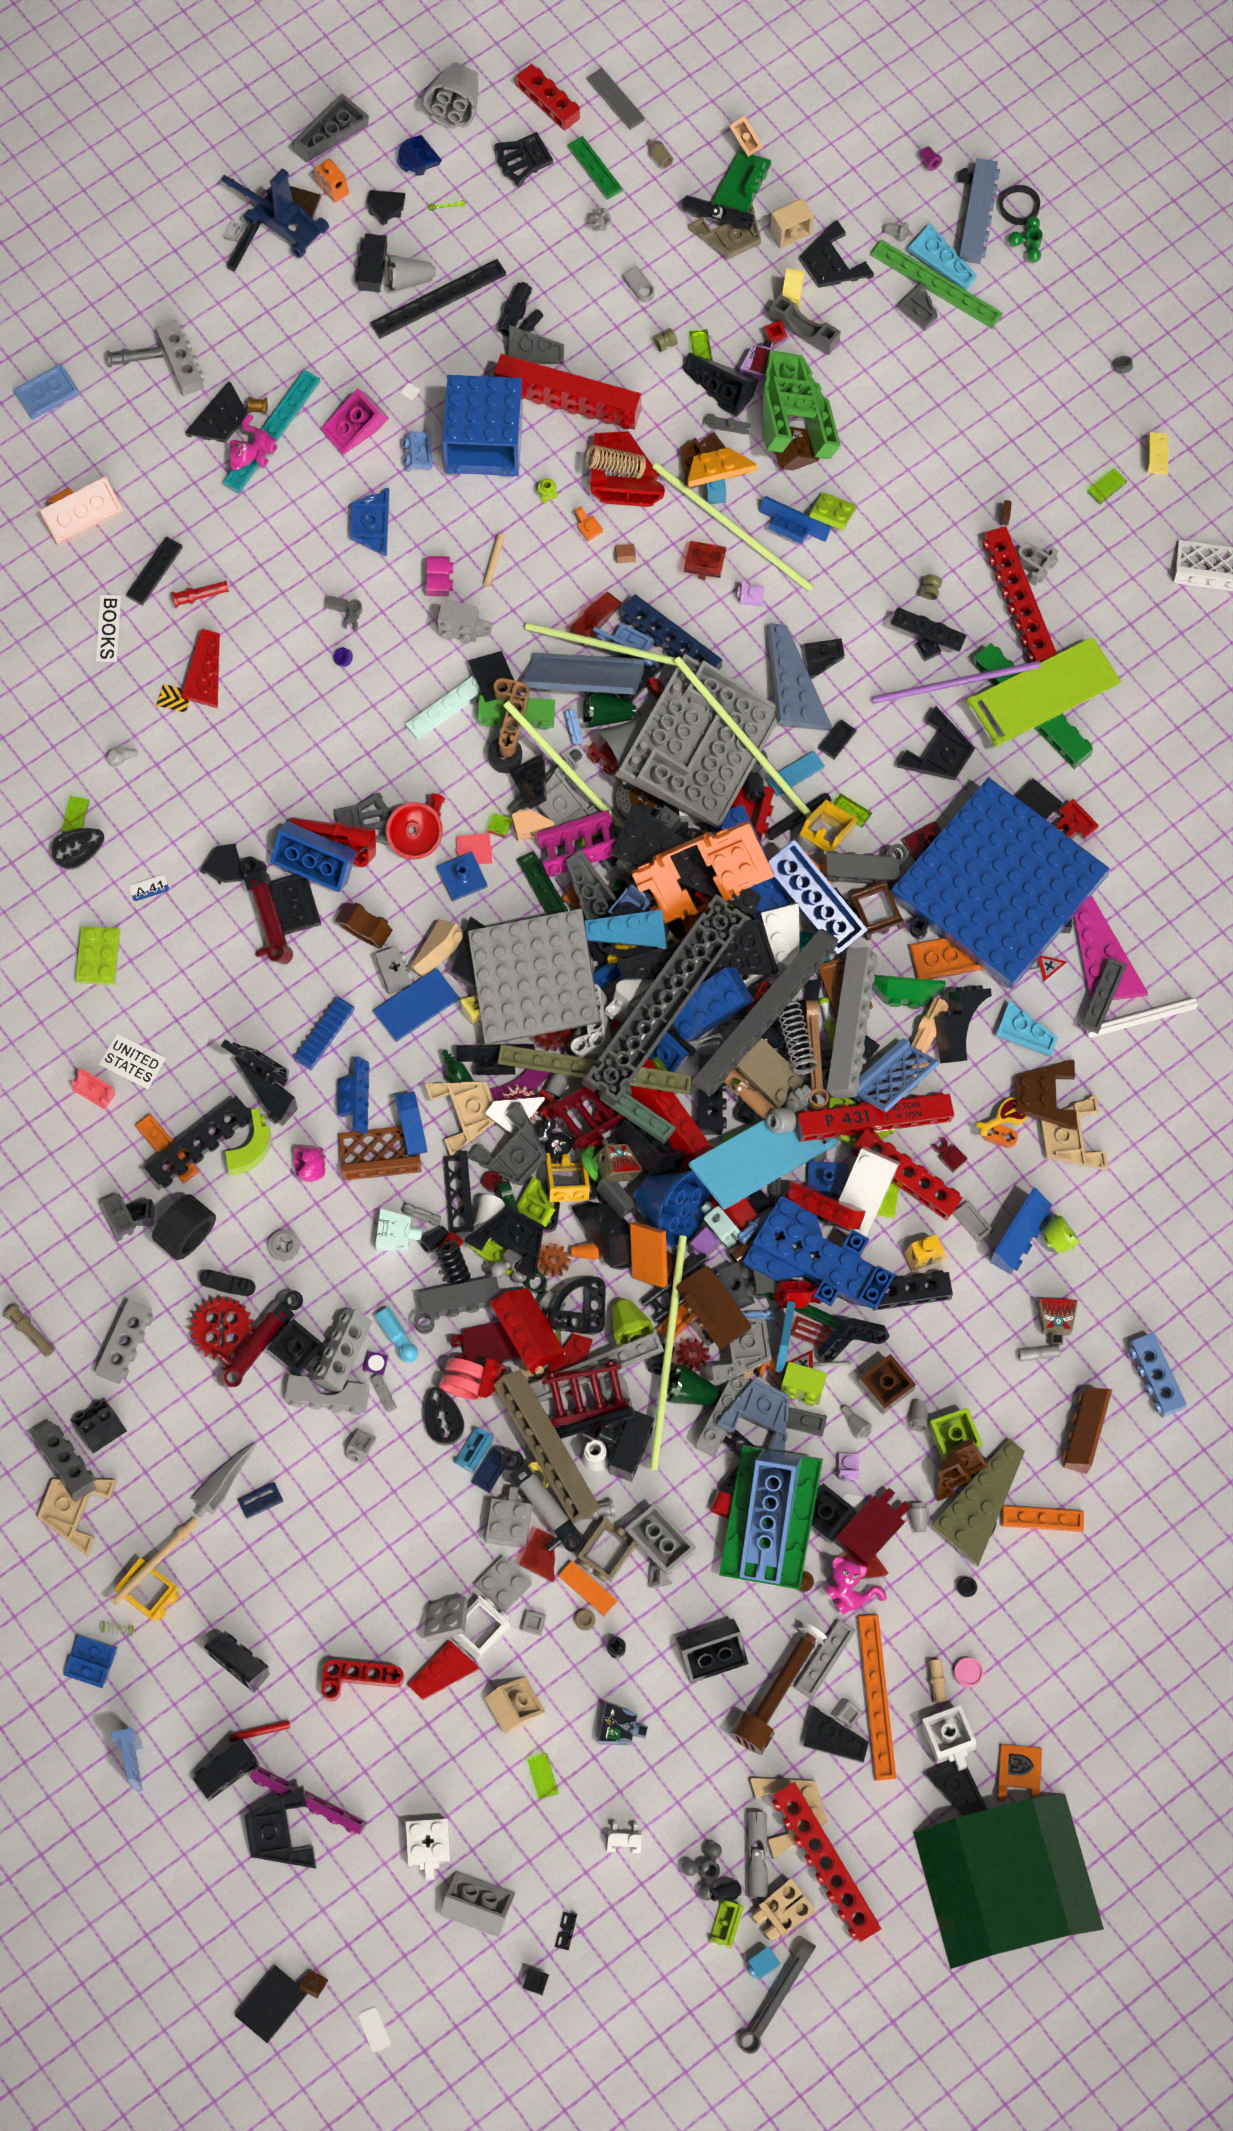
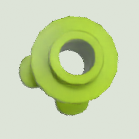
M543 479L538 484L537 494H540L543 503L558 497L556 483L552 479Z

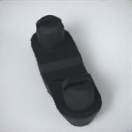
M213 1270L203 1271L199 1279L203 1286L229 1294L250 1296L256 1290L255 1283L250 1279Z

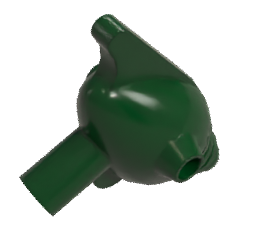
M442 1050V1055L445 1056L443 1059L446 1060L444 1063L447 1064L446 1079L449 1080L447 1083L474 1082L464 1064L459 1060H454L455 1057H451L452 1054H448V1050Z

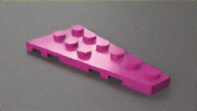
M1091 896L1074 916L1090 1002L1109 957L1127 964L1113 1000L1147 996L1148 992L1094 898Z

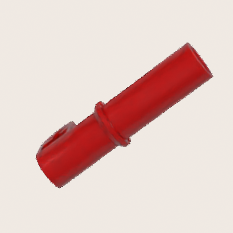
M293 817L290 823L339 844L351 845V849L357 851L354 864L358 867L367 866L376 856V832L374 829L343 825L339 821L330 823Z

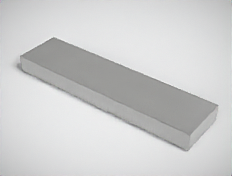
M838 1620L828 1635V1639L824 1641V1645L820 1647L794 1689L812 1700L856 1630Z

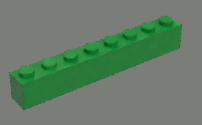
M992 643L976 654L973 660V665L981 673L1015 666L1011 660H1007L1004 657L1001 649L997 646L995 647ZM1020 673L988 680L993 686H996ZM1063 714L1035 727L1038 733L1074 770L1091 757L1093 752L1092 744L1087 739L1084 740L1075 726H1071Z

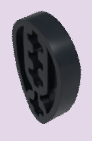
M81 828L59 835L52 844L54 861L58 866L67 870H74L83 866L102 847L105 841L104 833L99 829ZM94 833L97 836L101 835L98 843H96L95 840L90 841L93 838L92 835ZM76 842L84 844L82 851L76 849L73 851L74 855L66 854L64 860L56 858L59 851L65 853L67 847L75 848Z
M441 1388L431 1389L428 1393L424 1410L428 1436L436 1444L443 1446L452 1445L464 1433V1419L457 1404ZM435 1393H438L439 1396L442 1395L440 1407H438L436 1400L431 1399L434 1398ZM440 1412H443L444 1415L448 1414L445 1417L446 1423L451 1424L448 1426L449 1433H453L450 1440L442 1437L445 1435V1430L440 1428L442 1426L441 1418L437 1419L440 1416Z

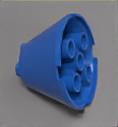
M693 1171L647 1175L640 1188L634 1191L633 1198L636 1199L637 1210L651 1227L665 1230L666 1245L673 1247L675 1245L678 1246L679 1236H686V1242H688L695 1235L705 1217V1213L701 1209L705 1202H709L710 1192Z

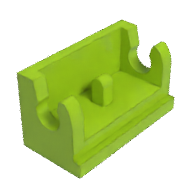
M726 1900L721 1901L709 1942L726 1948H732L744 1909L743 1905Z

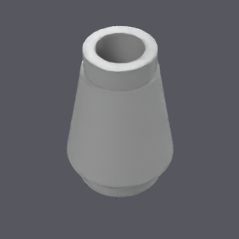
M916 1400L914 1401L910 1425L914 1431H926L930 1423L926 1402Z
M913 1503L909 1512L914 1532H926L929 1512L927 1503Z

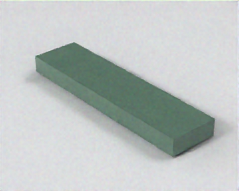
M625 1092L613 1106L601 1098V1101L663 1144L676 1130L675 1126Z

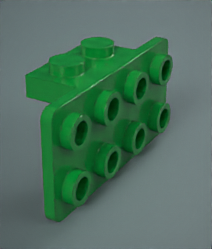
M738 152L713 201V205L720 204L748 212L756 194L760 190L763 180L767 176L771 160L756 155L748 157L745 152Z

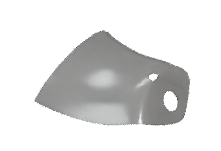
M649 715L613 727L588 730H595L603 736L611 747L620 767ZM622 780L623 785L628 783Z

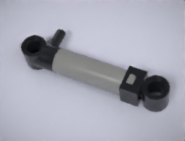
M511 1450L505 1452L501 1458L502 1466L506 1470L513 1471L509 1476L522 1489L557 1535L554 1540L545 1546L546 1550L552 1552L562 1543L567 1551L577 1552L581 1550L585 1545L584 1535L571 1522L537 1477L528 1462L523 1464L524 1459L519 1451ZM510 1455H514L517 1458L515 1466L508 1464L507 1459ZM571 1536H576L579 1539L577 1547L570 1545L569 1539Z

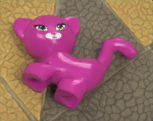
M250 414L244 417L241 425L244 431L254 434V441L252 444L239 440L230 441V468L233 470H239L249 465L254 459L257 460L259 467L264 468L269 461L265 458L267 453L273 455L278 448L275 444L276 439L271 437L265 430L249 425V422L253 420V416Z
M839 1556L833 1559V1578L836 1585L826 1583L822 1588L832 1600L835 1599L833 1604L843 1615L851 1610L860 1608L874 1594H878L880 1601L887 1599L886 1592L881 1586H872L864 1594L852 1589L865 1576L867 1567L858 1565L851 1560H844Z

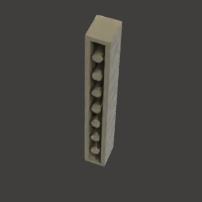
M521 1370L502 1376L493 1386L571 1522L576 1523L589 1518L600 1509V1506Z

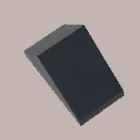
M152 1199L126 1205L136 1226H154L155 1206Z

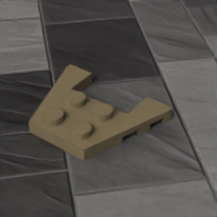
M752 204L748 213L754 215V222L749 230L730 224H724L711 230L703 218L688 224V229L729 259L761 244L759 228Z

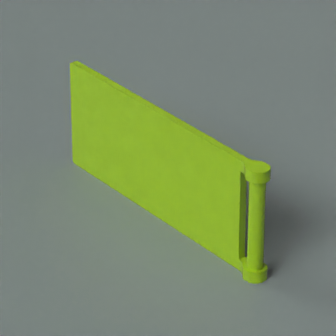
M1093 637L1041 662V668L1021 672L966 700L968 706L972 707L991 737L995 748L1121 683L1117 673ZM982 700L1004 736H998L979 706V701Z

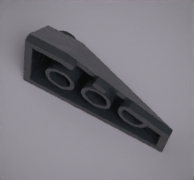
M688 353L683 369L698 385L700 384L707 391L706 394L709 397H713L718 402V406L721 409L735 416H739L751 401L759 381L744 372L693 353Z
M237 1056L235 1058L236 1066L266 1111L267 1118L272 1123H279L283 1126L298 1110L295 1097L278 1083L272 1084L263 1073L259 1076L254 1067Z

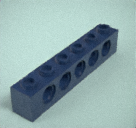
M634 594L621 609L622 621L626 625H631L637 631L653 638L655 641L653 645L661 647L668 656L682 658L686 654L695 660H704L718 670L722 668V658L638 595ZM644 616L645 619L640 620L637 617ZM653 627H658V628H660V629L657 630V631H655V630H652L651 628H653ZM673 638L674 641L669 642L666 639ZM681 649H688L689 651L684 653Z

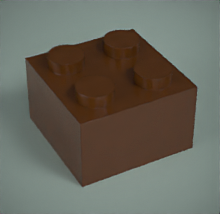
M891 1354L863 1374L858 1381L859 1386L882 1414L913 1392L916 1386L914 1381Z

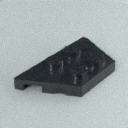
M231 382L224 386L185 432L187 437L198 436L204 440H216L217 442L226 443L239 428L242 420L248 413Z

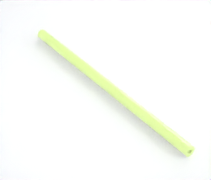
M526 623L525 630L677 666L674 662L676 659L674 657L532 623Z
M510 701L506 702L503 706L598 809L601 812L609 810L614 826L616 828L623 827L624 824Z

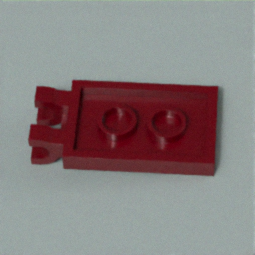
M501 1322L463 1329L464 1335L451 1336L452 1348L464 1346L465 1354L455 1355V1358L471 1361L483 1367L486 1365L487 1358L499 1363L522 1359Z
M890 1488L884 1492L880 1499L874 1495L835 1538L838 1543L865 1566L904 1525L905 1521L902 1517L910 1508L906 1501L897 1510L888 1504L895 1494Z

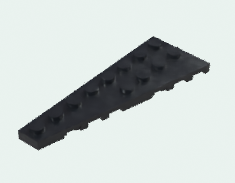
M633 803L611 856L639 867L653 862V856L687 841L639 805ZM692 846L670 856L681 877L677 879L680 885L711 898L716 894L721 896L713 879V876L717 874L712 865H706L701 852L697 848ZM751 888L741 889L742 891H740L739 896L733 894L732 899L727 900L728 905L754 915L761 896Z

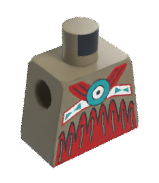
M612 1137L604 1138L601 1141L603 1148L596 1155L601 1178H604L607 1182L633 1181L642 1171V1168L629 1146L626 1144L615 1145Z
M1039 1299L1037 1306L1042 1334L1051 1335L1052 1345H1063V1335H1071L1078 1300Z

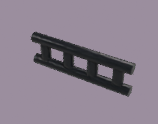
M705 1253L683 1269L681 1280L684 1281L690 1277L689 1274L697 1268L700 1270L706 1266L705 1262L709 1258ZM717 1269L713 1271L717 1278L721 1276ZM674 1276L667 1281L668 1286L657 1288L641 1300L645 1307L649 1304L653 1306L657 1312L653 1319L657 1323L669 1315L670 1304L663 1308L657 1298L665 1292L671 1297ZM679 1296L678 1307L685 1303L681 1296Z

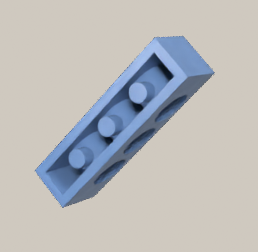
M1154 1332L1131 1341L1130 1348H1128L1129 1354L1138 1364V1374L1140 1377H1144L1146 1382L1145 1389L1148 1395H1152L1155 1401L1153 1406L1157 1414L1160 1413L1161 1417L1164 1418L1184 1410L1187 1405ZM1149 1354L1153 1361L1148 1362L1144 1360L1143 1355ZM1152 1372H1157V1373H1159L1160 1376H1161V1379H1159V1380L1154 1379V1378L1151 1376V1373H1152ZM1160 1391H1167L1169 1393V1397H1162L1160 1395Z

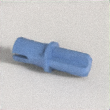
M763 1212L756 1220L750 1221L748 1226L738 1234V1240L745 1244L752 1237L758 1235L769 1214Z

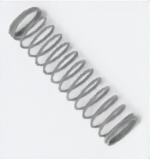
M795 996L797 1000L790 1002L787 1006L798 1004V1008L782 1011L783 1014L778 1017H780L779 1022L781 1023L783 1036H785L784 1040L787 1043L786 1047L789 1050L788 1054L791 1056L790 1061L792 1062L793 1072L796 1074H807L814 1071L818 1065L817 1061L814 1060L815 1055L812 1054L813 1049L810 1048L812 1043L808 1041L810 1036L806 1035L808 1032L805 1028L806 1023L802 1022L804 1016L801 1015L802 1010L799 1009L801 1005L797 1002L799 998ZM796 1010L801 1012L799 1015H793L788 1018L782 1017L784 1014ZM798 1016L802 1017L801 1021L784 1024L788 1019H794ZM799 1023L804 1024L802 1028H797L792 1031L786 1030L789 1026L797 1025ZM802 1029L806 1030L805 1034L797 1035L795 1037H788V1035L792 1032H797ZM803 1036L808 1037L806 1041H801L796 1044L789 1043L791 1040L796 1038H800ZM810 1043L806 1048L792 1050L796 1045ZM807 1049L812 1050V1052L809 1054H805L799 1057L793 1056L795 1053L800 1051H804ZM813 1056V1059H804L795 1063L799 1058ZM810 1062L815 1063V1065L809 1069H796L798 1065L808 1064Z

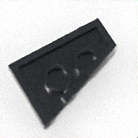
M952 1762L925 1775L963 1816L988 1810L968 1767L958 1771L955 1762Z

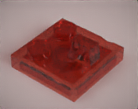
M690 541L684 572L698 574V579L706 580V576L721 578L727 547Z

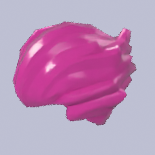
M298 1145L295 1148L293 1165L296 1176L300 1177L301 1180L313 1182L324 1177L326 1163L324 1158L326 1156L322 1154L324 1150L322 1147Z

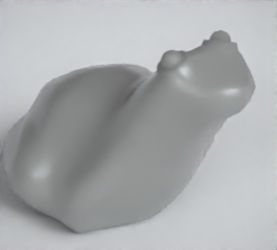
M117 746L108 752L106 758L110 766L115 767L121 765L127 759L137 757L138 750Z

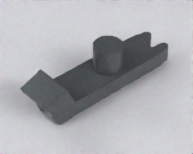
M707 414L705 421L709 428L739 434H749V430L745 428H750L751 426L749 423L736 421L734 418H719L714 414Z

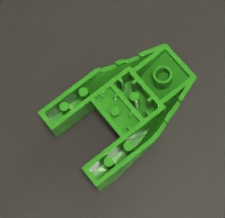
M769 351L763 394V439L765 447L768 451L783 452L792 440L787 415L805 417L814 456L831 459L841 444L830 401L828 398H824L821 393L822 388L820 384L815 383L812 378L813 372L803 355Z

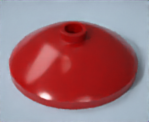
M409 802L397 807L389 816L385 830L386 838L392 850L401 857L412 860L422 859L432 854L439 846L443 835V826L439 815L430 806L420 802ZM411 826L415 827V831L413 833L409 832V828Z

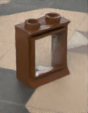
M887 881L883 883L875 882L869 888H859L852 892L850 903L857 913L859 920L868 929L864 932L867 941L871 940L872 934L880 931L882 935L889 932V928L896 925L899 929L903 928L904 920L893 899Z

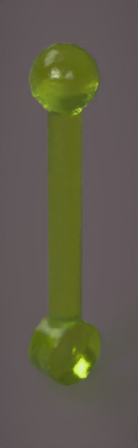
M460 200L457 203L429 204L428 209L433 211L437 208L464 207L466 203L464 200Z

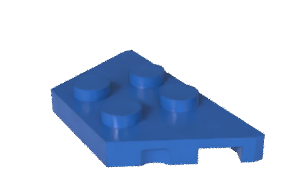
M389 488L383 489V492L376 495L371 494L364 499L351 503L350 540L384 556H387Z

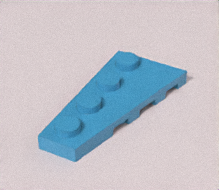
M662 909L585 921L588 941L667 949Z

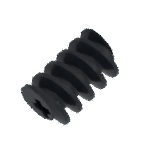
M456 1240L444 1243L435 1251V1255L438 1257V1262L441 1263L440 1267L448 1283H465L471 1278L466 1261Z

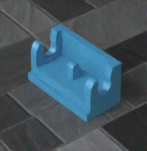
M479 1427L474 1428L454 1463L474 1474L494 1441V1436Z

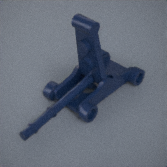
M283 168L270 180L271 186L267 189V196L265 198L234 181L233 178L223 175L221 178L222 182L239 191L245 197L247 196L259 203L255 208L248 209L243 214L245 221L251 225L260 221L293 244L290 249L297 258H302L306 254L308 246L321 233L324 234L330 228L325 219L318 218L316 221L313 220L301 206L293 202L288 181L289 173ZM296 224L299 228L296 231H292L288 226Z

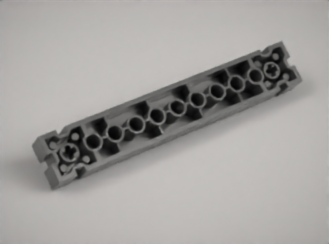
M717 894L711 899L703 913L696 920L594 1063L595 1066L589 1070L582 1080L581 1084L592 1092L596 1089L601 1091L600 1097L613 1106L626 1090L624 1087L631 1083L735 936L734 934L748 918L736 908L733 911L728 909L727 905L729 903Z

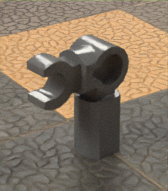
M328 596L326 608L341 612L348 611V618L344 621V629H347L349 623H353V629L356 631L358 629L357 619H359L362 613L361 602L357 599L348 602L347 599Z

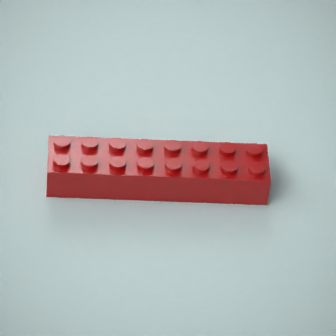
M500 354L494 371V377L522 378L523 399L531 400L536 404H545L553 409L566 410L571 414L584 415L589 419H598L606 424L619 425L624 429L635 430L641 413L642 393Z

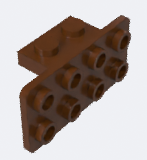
M704 1266L676 1286L678 1293L686 1302L684 1304L686 1310L690 1315L694 1314L697 1320L695 1322L699 1328L706 1330L719 1349L725 1348L751 1330L750 1322L709 1266Z

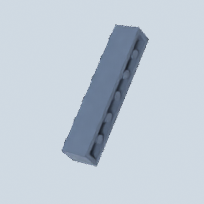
M976 159L959 256L965 262L980 264L981 257L985 258L987 247L983 245L984 242H988L990 232L986 231V228L991 226L992 216L989 215V211L994 209L995 200L991 199L992 195L996 196L998 186L994 184L995 180H999L1000 169H997L998 161Z

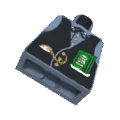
M606 1702L598 1744L632 1745L633 1736L646 1738L648 1726L636 1724V1713Z

